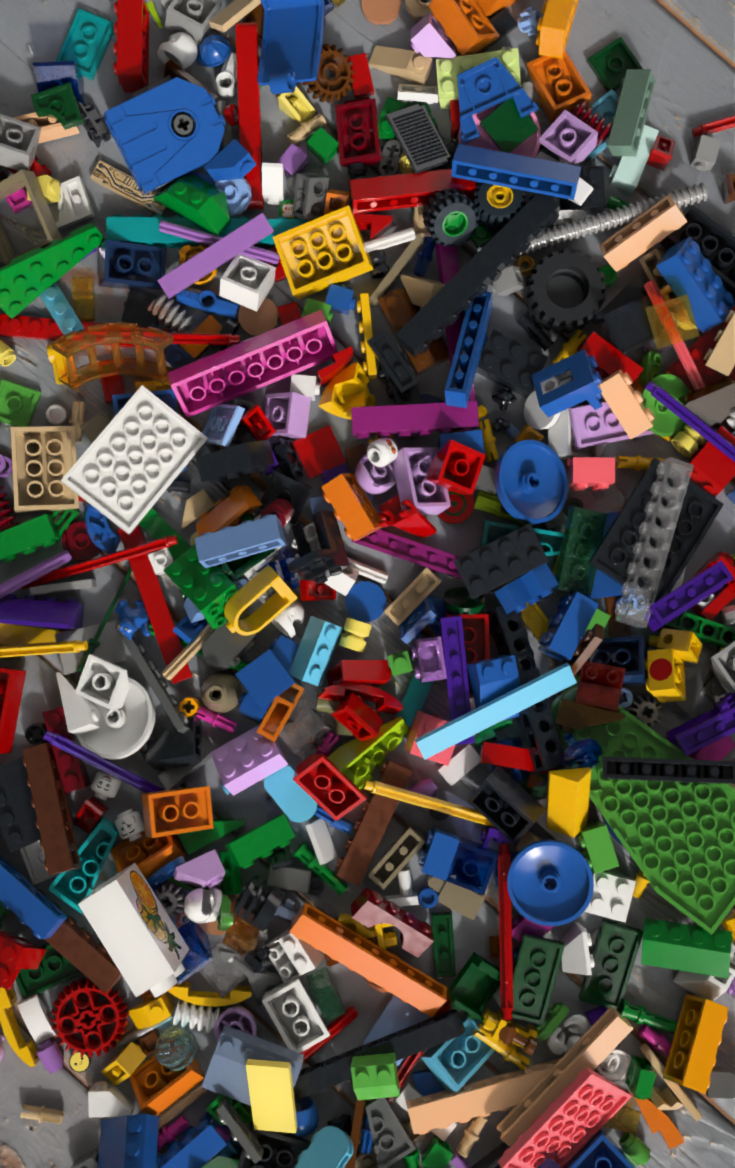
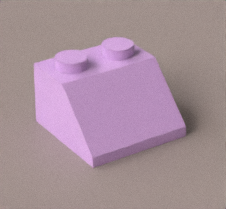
M430 11L411 28L412 42L410 44L415 52H421L424 57L454 58L456 56L455 44L444 33L443 27Z
M564 110L538 139V142L569 164H575L583 161L596 147L598 132L567 110Z
M294 392L266 394L264 414L276 431L272 436L291 439L306 438L311 397Z
M214 849L176 867L173 876L175 880L202 889L208 887L210 890L221 884L220 882L223 880L226 872Z

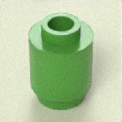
M630 1131L622 1135L619 1140L621 1150L636 1165L646 1164L650 1159V1148L636 1134H632Z

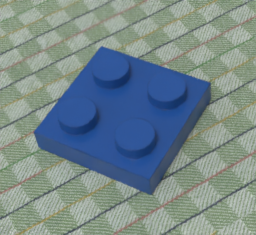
M428 597L399 625L401 640L406 644L411 640L415 641L420 636V631L425 626L429 627L436 619L434 603Z

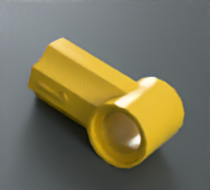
M66 341L47 345V354L53 366L56 384L65 385L74 382L71 365L72 351L69 343Z

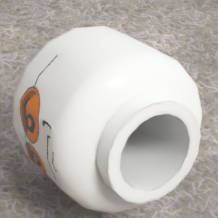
M381 437L371 442L367 448L369 461L377 467L390 464L398 455L396 444L388 437Z

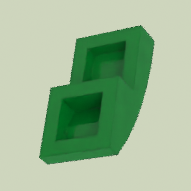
M512 719L500 721L481 731L475 739L477 747L482 746V742L490 743L496 741L497 738L494 732L512 726Z

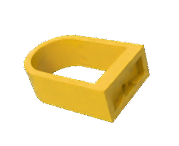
M268 564L228 600L224 609L225 618L228 620L225 625L232 633L237 632L245 636L255 634L269 624L298 597ZM271 586L277 591L249 617L238 620L241 613Z

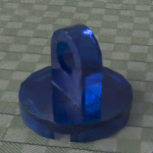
M288 549L279 550L278 561L267 563L262 567L264 569L269 564L291 590L297 589L299 586V579H295L294 575L296 573H289L288 564L295 560Z
M572 733L564 737L570 746L561 758V763L565 770L587 767L592 769L598 764L599 756H602L603 751L596 740L583 739L577 742Z

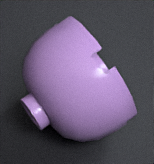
M367 454L360 459L355 468V479L358 485L367 493L382 494L396 482L392 463L383 467H377L369 461Z
M239 1006L224 1010L214 1026L217 1043L224 1025L253 1036L256 1035L257 1031L256 1020L252 1013L246 1008Z

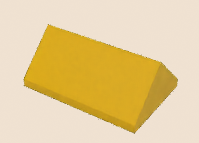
M590 767L549 771L546 809L547 829L574 838L587 825L591 780Z

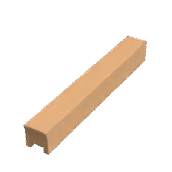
M611 1006L496 1126L497 1130L502 1134L500 1139L509 1147H512L518 1137L532 1126L533 1121L547 1110L548 1105L562 1094L565 1087L571 1085L582 1070L589 1068L594 1071L633 1030L628 1019Z

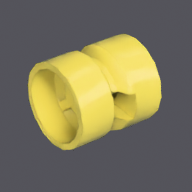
M687 423L683 427V432L679 431L671 439L675 449L688 458H691L699 450L698 445H703L707 441Z
M346 618L343 628L346 632L341 634L338 645L364 653L367 643L365 637L369 636L372 625Z

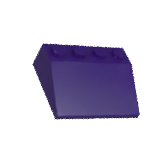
M9 594L0 599V623L79 629L83 626L84 604H78V600L66 599V602L62 603L58 602V598L45 597V601H37V596L25 595L24 599H17V595Z

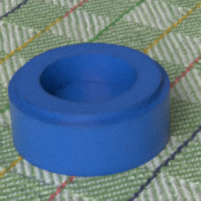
M429 886L422 887L417 895L419 904L424 908L434 907L438 902L437 891Z

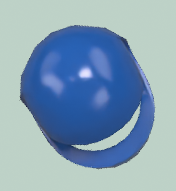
M310 1097L295 1100V1103L300 1104L301 1110L296 1111L297 1131L296 1133H291L294 1136L306 1137L317 1128L319 1122L318 1110Z

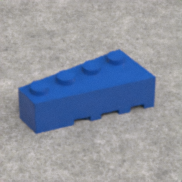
M280 635L278 639H273L269 649L272 650L271 652L289 674L299 644ZM243 692L238 701L241 704L239 706V714L260 725L264 719V714L269 710L274 699L263 708H260L249 692Z

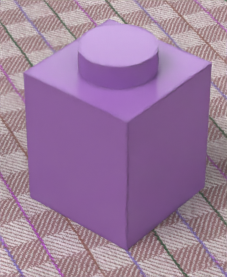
M291 144L277 163L283 164L285 176L290 178L297 173H302L309 164L308 153L301 146L296 147L294 144Z

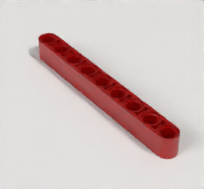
M238 22L235 28L240 144L249 152L257 164L244 176L250 184L252 192L251 201L246 210L264 209L262 195L260 86L257 82L259 70L257 22Z

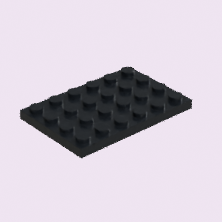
M653 458L588 563L652 605L670 594L724 504L659 459Z

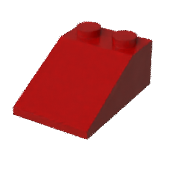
M721 425L716 432L735 446V436ZM707 440L681 468L679 474L715 498L735 476V462Z

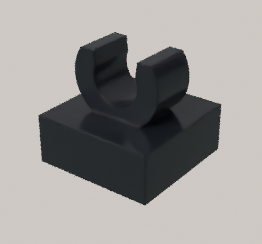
M265 946L263 949L260 948L259 950L249 952L244 960L258 973H262L272 965V962L267 959L272 951H269L270 949Z
M343 1114L339 1118H333L327 1122V1125L343 1130L351 1138V1115Z

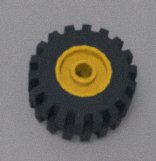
M486 183L478 184L474 192L473 204L478 210L479 226L484 225L485 230L492 229L493 233L501 230L525 206V191Z

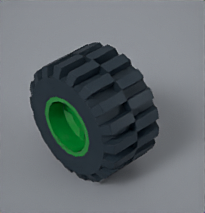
M446 188L443 189L442 193L436 192L434 198H429L430 203L425 204L424 209L426 212H423L424 225L436 243L444 247L449 245L450 248L455 247V244L461 246L463 241L466 240L468 242L470 240V235L474 236L476 232L474 228H478V210L469 197L461 190L457 191L456 188H451L449 191Z

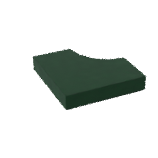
M70 82L31 95L38 117L47 116L55 118L61 123L64 130L84 124Z

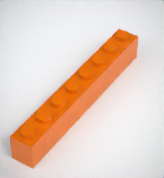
M305 902L292 919L289 932L296 938L310 944L314 949L327 954L331 959L342 963L351 971L357 972L368 981L382 987L386 992H390L399 997L403 1002L414 1006L420 1012L433 1017L446 1002V986Z

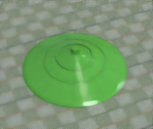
M662 374L651 380L657 386L660 385L661 388L676 400L689 393L685 383L674 375ZM644 389L642 394L644 401L642 403L646 409L650 408L655 416L653 427L650 430L663 437L673 436L681 431L686 423L651 396L648 390Z

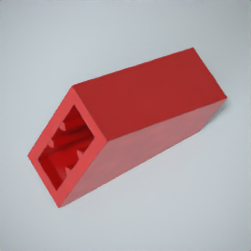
M341 660L327 672L328 687L342 683H358L378 687L386 684L391 678V668L388 666V660Z

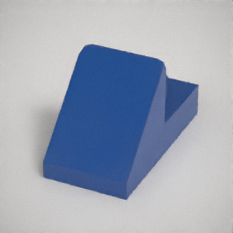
M186 615L174 627L173 632L189 644L209 623L206 619L191 623L188 615Z

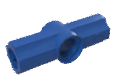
M187 287L178 293L176 299L178 304L203 310L207 314L214 313L235 320L240 308V304L216 295L211 291H201L191 287ZM206 299H213V303L210 306L203 305Z

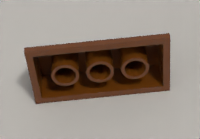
M405 288L396 289L378 299V308L397 340L396 334L420 311V306L412 304ZM442 337L437 340L434 339L429 344L426 352L422 355L419 354L416 358L399 344L416 376L449 359L448 347Z

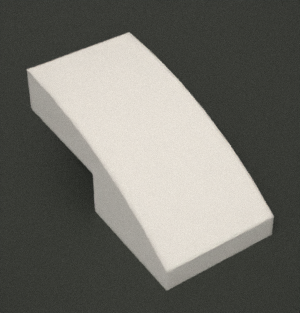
M38 994L18 1003L22 1018L36 1044L56 1035V1030H51L53 1024L47 1016V1008Z

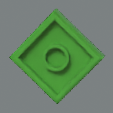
M1 379L0 422L14 427H30L42 393Z

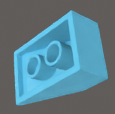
M468 1016L464 1018L462 1022L466 1031L462 1035L429 1048L421 1057L446 1091L458 1092L495 1051L472 1034L474 1028L479 1029L476 1027L480 1023L477 1018L475 1020L470 1019Z

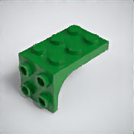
M194 544L163 571L194 604L213 629H217L226 622L227 619L224 615L225 606L238 590L234 583L216 565L205 568L198 561L196 544Z

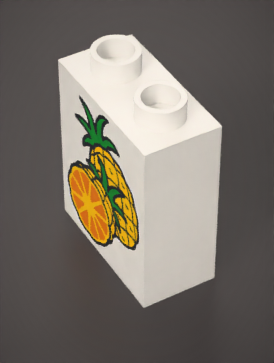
M133 863L99 885L78 905L135 997L150 989L156 998L178 982L176 977L185 970L181 962L189 951V947L137 864Z

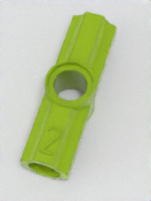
M479 491L474 509L496 515L501 519L524 524L510 514H503L501 512L502 504L498 497Z

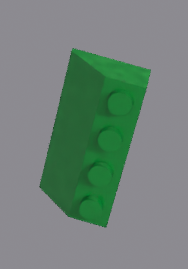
M645 918L641 964L728 979L732 931L716 929L711 935L700 926Z

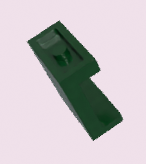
M248 512L241 517L243 521H254ZM275 549L222 563L219 568L226 576L230 575L236 580L273 553Z
M473 952L447 990V997L450 999L449 1004L458 1011L463 1009L470 1019L475 1020L477 1018L483 1022L485 1017L481 1012L500 986V968Z

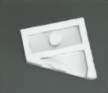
M77 176L61 183V197L58 202L59 219L56 222L58 230L94 217L83 179Z

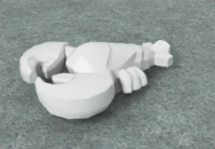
M580 1014L573 1015L564 1022L565 1028L568 1027V1031L577 1033L568 1038L567 1044H564L565 1034L561 1032L562 1029L560 1027H557L547 1038L548 1047L554 1054L562 1055L564 1053L565 1055L591 1028L590 1022L585 1016Z

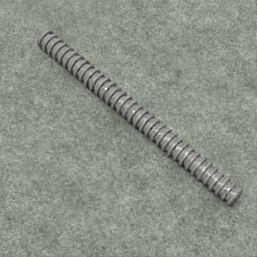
M702 182L699 183V186L695 184L692 188L688 186L685 190L681 188L680 191L674 190L672 194L671 192L667 193V195L670 194L679 208L681 206L687 207V204L693 205L694 202L698 204L701 200L705 202L708 197L706 186ZM667 195L654 196V199L648 198V201L642 200L641 203L637 201L635 205L630 203L628 207L624 205L621 209L619 207L614 211L610 209L608 213L607 211H604L603 214L597 213V216L584 217V220L580 218L577 222L573 220L571 224L566 222L564 226L560 224L557 228L556 226H553V229L547 228L540 238H535L531 242L530 247L525 253L528 254L529 251L535 252V249L541 250V247L547 248L548 245L552 247L555 243L559 245L562 241L566 243L568 239L569 241H572L573 238L579 239V236L585 237V234L591 235L592 232L596 234L599 230L603 232L606 228L610 230L611 227L616 228L617 225L623 226V223L629 224L630 221L636 219Z

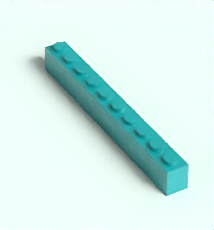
M121 214L106 217V240L164 248H182L186 245L198 247L202 244L160 232L159 224L162 220L206 233H213L181 215H175L174 218L165 217L164 215L145 217L140 214L133 215V217H125ZM236 216L235 219L230 218L231 223L219 236H227L252 219H247L245 216ZM266 217L274 232L253 246L266 250L276 247L273 240L274 236L312 220H303L298 217L296 219H288L286 217L268 219Z

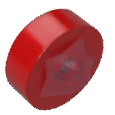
M235 104L225 106L224 116L226 122L232 127L239 125V110Z

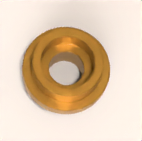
M522 255L516 259L515 266L521 268L523 276L530 275L535 266V261L529 255ZM526 263L528 265V268L523 269L521 267V264Z

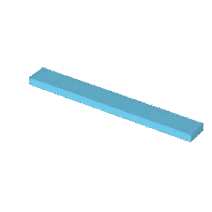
M565 663L415 739L424 760L577 683L570 665Z

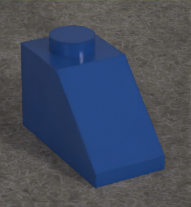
M234 139L204 168L214 181L242 179L257 164L249 152Z

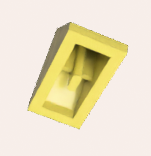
M297 86L293 93H283L277 96L279 109L299 125L303 121L307 122L316 112Z

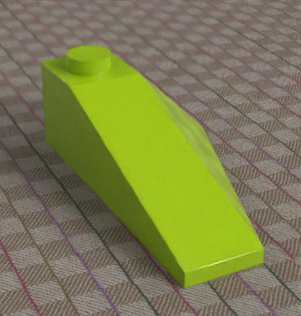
M400 716L382 725L376 737L362 742L356 738L340 746L327 758L361 790L365 780L371 781L373 779L372 773L378 766L382 767L383 763L386 762L384 760L389 751H394L409 732V729Z

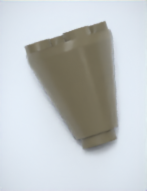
M227 672L211 674L205 679L201 687V699L204 705L217 713H225L234 709L239 704L238 701L242 695V688L238 679L233 674ZM214 690H218L220 692L219 698H214Z

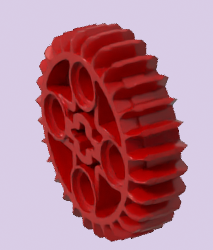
M80 978L78 984L72 981L70 987L68 985L65 986L63 992H60L57 996L59 999H56L53 1003L56 1007L51 1010L54 1016L50 1019V1022H56L51 1030H58L54 1038H62L59 1045L66 1043L65 1051L71 1047L73 1048V1055L77 1051H81L80 1057H83L88 1052L89 1058L93 1056L94 1051L97 1056H100L102 1050L107 1053L110 1047L114 1048L116 1041H121L122 1035L126 1032L125 1027L129 1023V1020L124 1019L129 1016V1012L123 1011L128 1007V1003L122 1004L125 996H118L121 989L114 991L111 988L110 991L104 993L89 978L86 979V983L83 978ZM96 992L103 994L108 1000L99 1002ZM80 993H86L89 996V1000L82 999ZM73 997L75 1009L64 1012L68 1001ZM106 1008H112L115 1014H108ZM66 1019H71L74 1026H69L66 1023ZM116 1021L113 1031L107 1037L105 1025ZM81 1032L84 1041L79 1040L72 1034ZM91 1034H97L100 1040L95 1041L92 1039Z

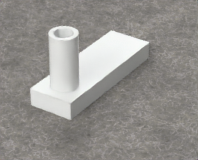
M401 869L398 873L400 894L382 897L389 902L396 903L398 907L418 905L417 892L412 891L410 869Z

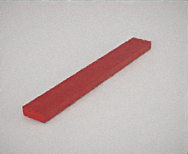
M139 524L130 535L121 528L118 529L125 549L145 544ZM149 553L128 560L167 667L183 651L179 636L173 632L175 625L158 577L149 560ZM188 662L171 679L172 684L193 677Z

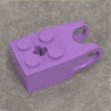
M441 636L415 640L414 645L411 646L412 658H416L417 666H414L415 679H419L420 683L447 679Z

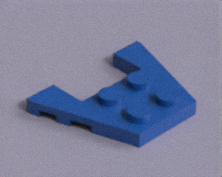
M497 57L457 75L461 141L463 145L480 137L472 116L510 98H513L520 118L538 111V106L530 99L525 90L520 87Z

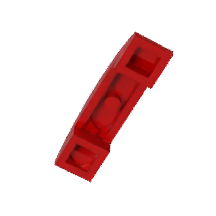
M336 684L323 689L318 694V698L338 702L350 693L358 694L363 700L376 702V711L394 715L403 709V704L390 694L364 684Z
M482 742L479 763L535 772L528 749ZM558 766V767H555V768H552V769H549V770L537 772V773H542V774H548V775H549V771L558 770V769H559V766Z

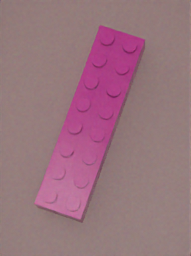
M319 310L168 372V377L186 418L330 360L333 358V354L338 353L326 318L322 310Z

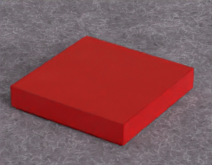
M330 425L306 435V438L293 441L310 480L322 475L325 470L328 471L343 463H347Z

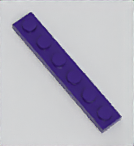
M462 616L440 618L450 721L471 711ZM474 735L455 745L474 743Z

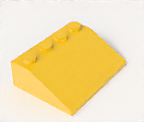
M349 205L273 237L293 296L298 300L330 287V284L337 285L374 270Z

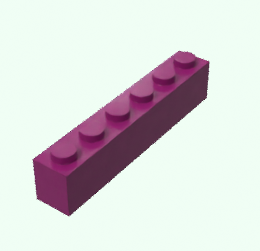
M469 401L467 408L447 406L446 403L351 407L352 436H357V439L369 438V435H378V438L390 437V434L398 433L400 437L411 436V433L417 432L421 436L432 435V432L440 431V434L453 433L456 430H461V432L473 431L479 426L477 401Z

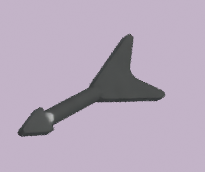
M218 948L223 963H230L247 976L259 1006L262 1005V998L268 986L284 983L278 973L268 971L258 973L255 969H251L239 960L233 950Z

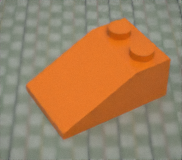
M566 51L564 52L563 59L542 56L526 64L543 110L552 124L564 110L571 113L578 104L584 101L587 102L585 109L587 110L590 107L592 93Z
M210 786L141 793L145 836L156 838L214 828Z

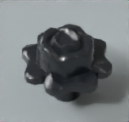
M501 389L498 390L496 395H492L493 401L500 404L499 409L502 411H506L509 404L517 401L511 390Z

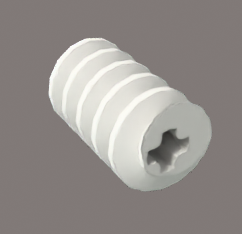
M183 1001L182 1004L178 1002L173 1025H177L181 1020L182 1027H185L189 1022L190 1029H193L197 1024L198 1031L201 1032L205 1026L206 1033L209 1034L219 1017L220 1007H217L212 1012V1006H208L204 1010V1006L201 1005L196 1008V1004L191 1003L188 1006L186 1001Z

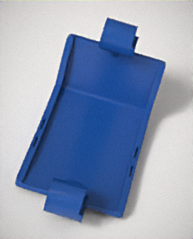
M261 0L264 8V26L257 82L259 86L269 85L272 94L293 93L297 82L317 80L323 41L324 0Z

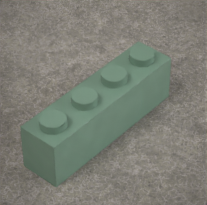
M629 69L626 71L625 78L622 79V91L616 101V114L612 117L611 133L607 136L606 140L607 148H609L612 156H637L656 82L651 69Z

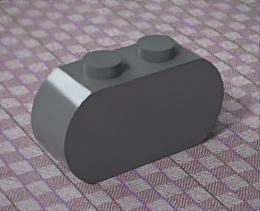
M242 612L238 620L245 619L250 615ZM224 623L202 644V654L205 663L216 671H226L231 666L236 667L242 660L241 655L245 651L249 652L256 645L257 633L247 636L237 632L232 633Z

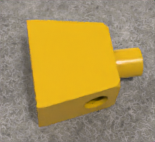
M663 628L660 635L651 634L649 638V646L657 647L658 650L673 648L684 661L698 664L702 643L694 632Z

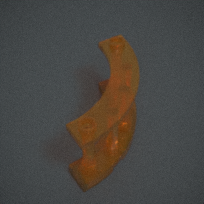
M135 323L98 324L88 326L86 331L77 334L75 331L70 332L51 342L52 349L66 358L68 373L61 376L59 381L73 390L90 381L115 375L141 376L164 384L169 380L168 372L175 370L166 366L164 349L174 342L173 335L150 326L149 329L138 327V324ZM119 343L134 344L136 359L121 358ZM111 344L113 359L97 361L95 346ZM143 346L156 351L157 362L145 360ZM87 349L89 364L76 368L74 354Z

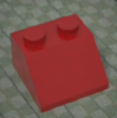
M450 439L433 458L426 480L458 494L473 495L486 455Z
M350 693L345 695L331 715L361 742L376 737L383 722L379 717V713L363 703L364 700L361 696Z

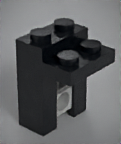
M322 510L312 515L313 523L304 526L303 522H299L292 527L300 558L288 564L289 573L305 575L306 581H315L316 584L328 581L327 578L330 576L340 575L343 573L342 570L350 566L337 518L334 512Z

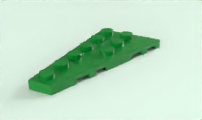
M91 222L70 232L68 237L62 240L55 239L51 241V245L41 249L38 247L10 260L8 265L0 268V307L13 319L106 239Z

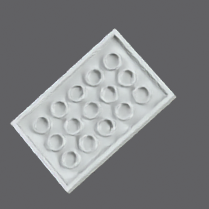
M142 385L61 479V482L130 535L208 438Z

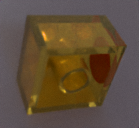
M688 294L645 308L658 350L700 337Z

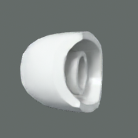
M615 1048L596 1067L595 1071L609 1080L620 1081L625 1078L629 1070L631 1056Z

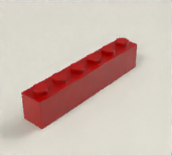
M440 169L418 174H398L350 180L349 194L352 211L355 214L425 206V204L430 203V197L434 198L436 192L442 193L443 189L446 188L449 191L451 188H456L457 191L461 190L470 200H473L476 184L475 181L451 177L452 169Z

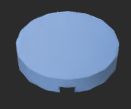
M244 177L242 179L222 180L215 183L214 186L226 193L229 216L240 215L247 209L251 201L252 192L250 184Z

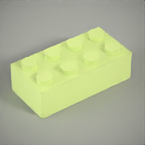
M518 48L436 59L438 96L441 110L449 109L450 100H459L457 75L495 57L499 59L521 87Z

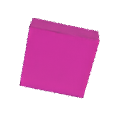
M24 188L6 197L15 214L33 205L30 200H27V193Z

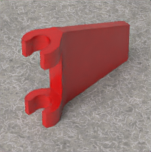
M406 499L400 502V505L404 506L406 510L400 511L397 516H394L389 510L380 512V515L386 518V520L379 522L381 527L394 526L423 539L435 534L437 531L410 500Z

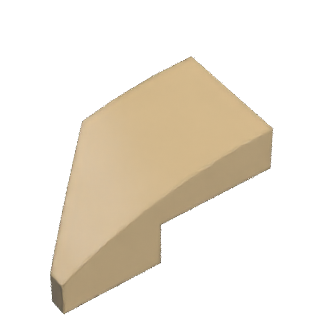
M204 489L186 500L181 523L182 530L196 522L206 511L214 509V503Z
M653 1086L651 1100L657 1109L670 1111L680 1109L683 1106L668 1086L662 1091Z

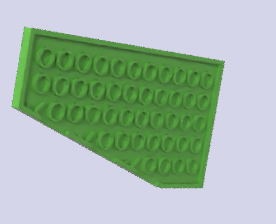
M575 675L577 683L565 688L550 706L555 727L559 732L560 743L565 751L567 766L569 769L591 768L590 799L654 890L712 935L735 905V789L729 784L603 779V756L694 759L684 755L682 750L589 683L582 681L578 675ZM562 699L625 715L624 721L582 730L573 729L572 733L559 730L560 726L556 725Z

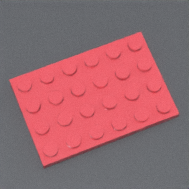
M586 1068L577 1075V1078L570 1086L563 1089L562 1094L555 1101L548 1105L547 1110L533 1121L532 1126L518 1137L513 1146L504 1151L503 1156L497 1162L501 1168H537L547 1158H550L557 1162L560 1168H564L623 1107L632 1095L622 1086Z

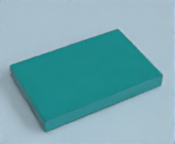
M78 8L56 58V66L94 81L114 35V22Z

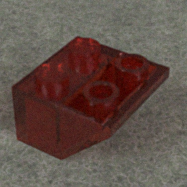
M586 661L581 669L575 703L618 712L626 669Z

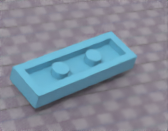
M57 283L51 285L40 295L67 342L73 339V331L85 330Z

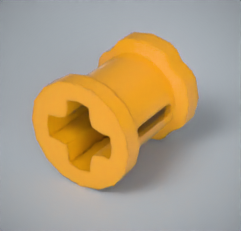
M188 697L180 702L179 710L183 711L186 716H192L198 713L201 705L197 698ZM191 701V705H194L195 708L189 712V708H186L185 705Z

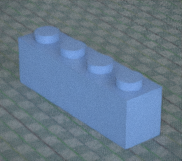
M270 514L255 521H244L241 525L227 526L222 528L221 531L214 533L206 532L200 537L194 538L198 561L205 568L286 545L282 522L276 515Z

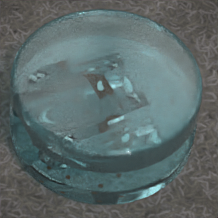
M180 1026L170 1027L160 1035L156 1043V1058L160 1064L170 1070H182L194 1059L197 1051V1041L194 1035Z

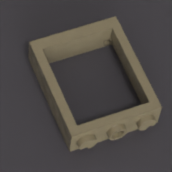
M21 170L1 181L0 200L26 187L48 239L16 256L0 220V259L6 265L10 263V260L29 251L51 245L50 242L55 239L62 240L37 178L32 171Z

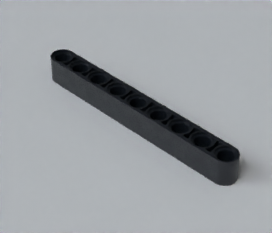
M453 1009L301 1069L293 1088L294 1100L305 1098L352 1079L351 1063L352 1058L355 1056L395 1053L396 1061L462 1035L466 1029L458 1010Z

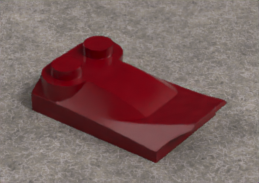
M365 97L335 105L341 166L348 167L353 163H366L367 166H371L381 161L382 151L375 98Z

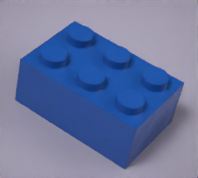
M579 592L565 595V597L562 596L557 604L559 608L557 613L553 614L547 625L550 626L548 631L544 632L538 641L540 644L538 650L557 661L571 660L599 603Z

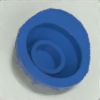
M210 34L203 38L199 45L196 62L204 67H216L222 64L230 54V43L222 36Z

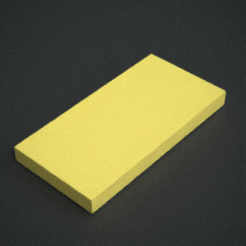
M247 1059L246 1071L254 1130L296 1133L297 1118L290 1062Z

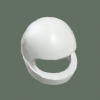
M174 33L168 37V42L160 44L157 55L165 65L170 59L165 55L164 51L174 55L179 60V62L175 63L183 70L191 66L197 58L198 48L196 42L187 33Z
M296 599L271 622L282 634L291 639L296 635L293 622L296 621L302 624L304 621V607Z
M198 888L192 890L184 900V912L187 917L195 923L216 921L222 902L221 890L217 888L210 890Z

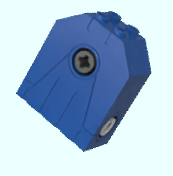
M176 77L104 112L103 119L142 196L203 168L217 155L225 130V121L221 113L217 114L214 108L216 105L214 97L211 93L208 94L205 88ZM178 125H180L181 127L184 126V127H185V130H184L183 128H180V129H179V128H178Z

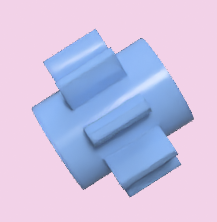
M529 7L520 13L518 27L521 32H527L528 36L537 33L539 18H543L539 10L533 11V8Z

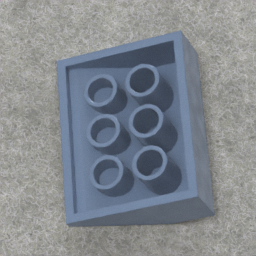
M224 1025L201 1087L251 1106L246 1071L247 1059L290 1062L294 1088L303 1064L304 1055Z

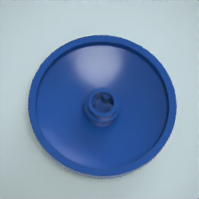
M523 440L510 445L502 452L496 464L494 479L498 498L506 511L515 519L530 524L543 523L557 516L567 499L568 479L565 467L555 451L540 441Z
M545 839L525 846L516 854L508 870L507 888L513 905L525 918L539 925L560 926L577 919L586 910L592 899L594 879L588 861L579 850L563 841Z

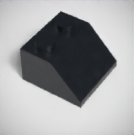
M604 166L581 167L580 178L592 186L593 191L581 206L569 199L560 198V210H583L586 212V215L602 214L605 208Z

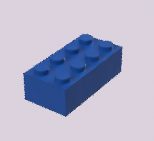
M690 236L670 247L656 265L702 333L724 322L729 311L735 305L734 298L724 287L721 278L711 268L709 260L701 253L699 245Z
M207 1111L199 1119L200 1122L195 1127L191 1125L186 1129L179 1141L176 1139L170 1143L163 1155L161 1153L157 1155L156 1168H201L228 1144L230 1137L229 1127L227 1125H220Z

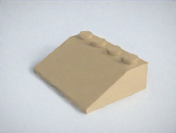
M75 426L10 427L15 513L79 509L78 494L61 482V479L77 462Z

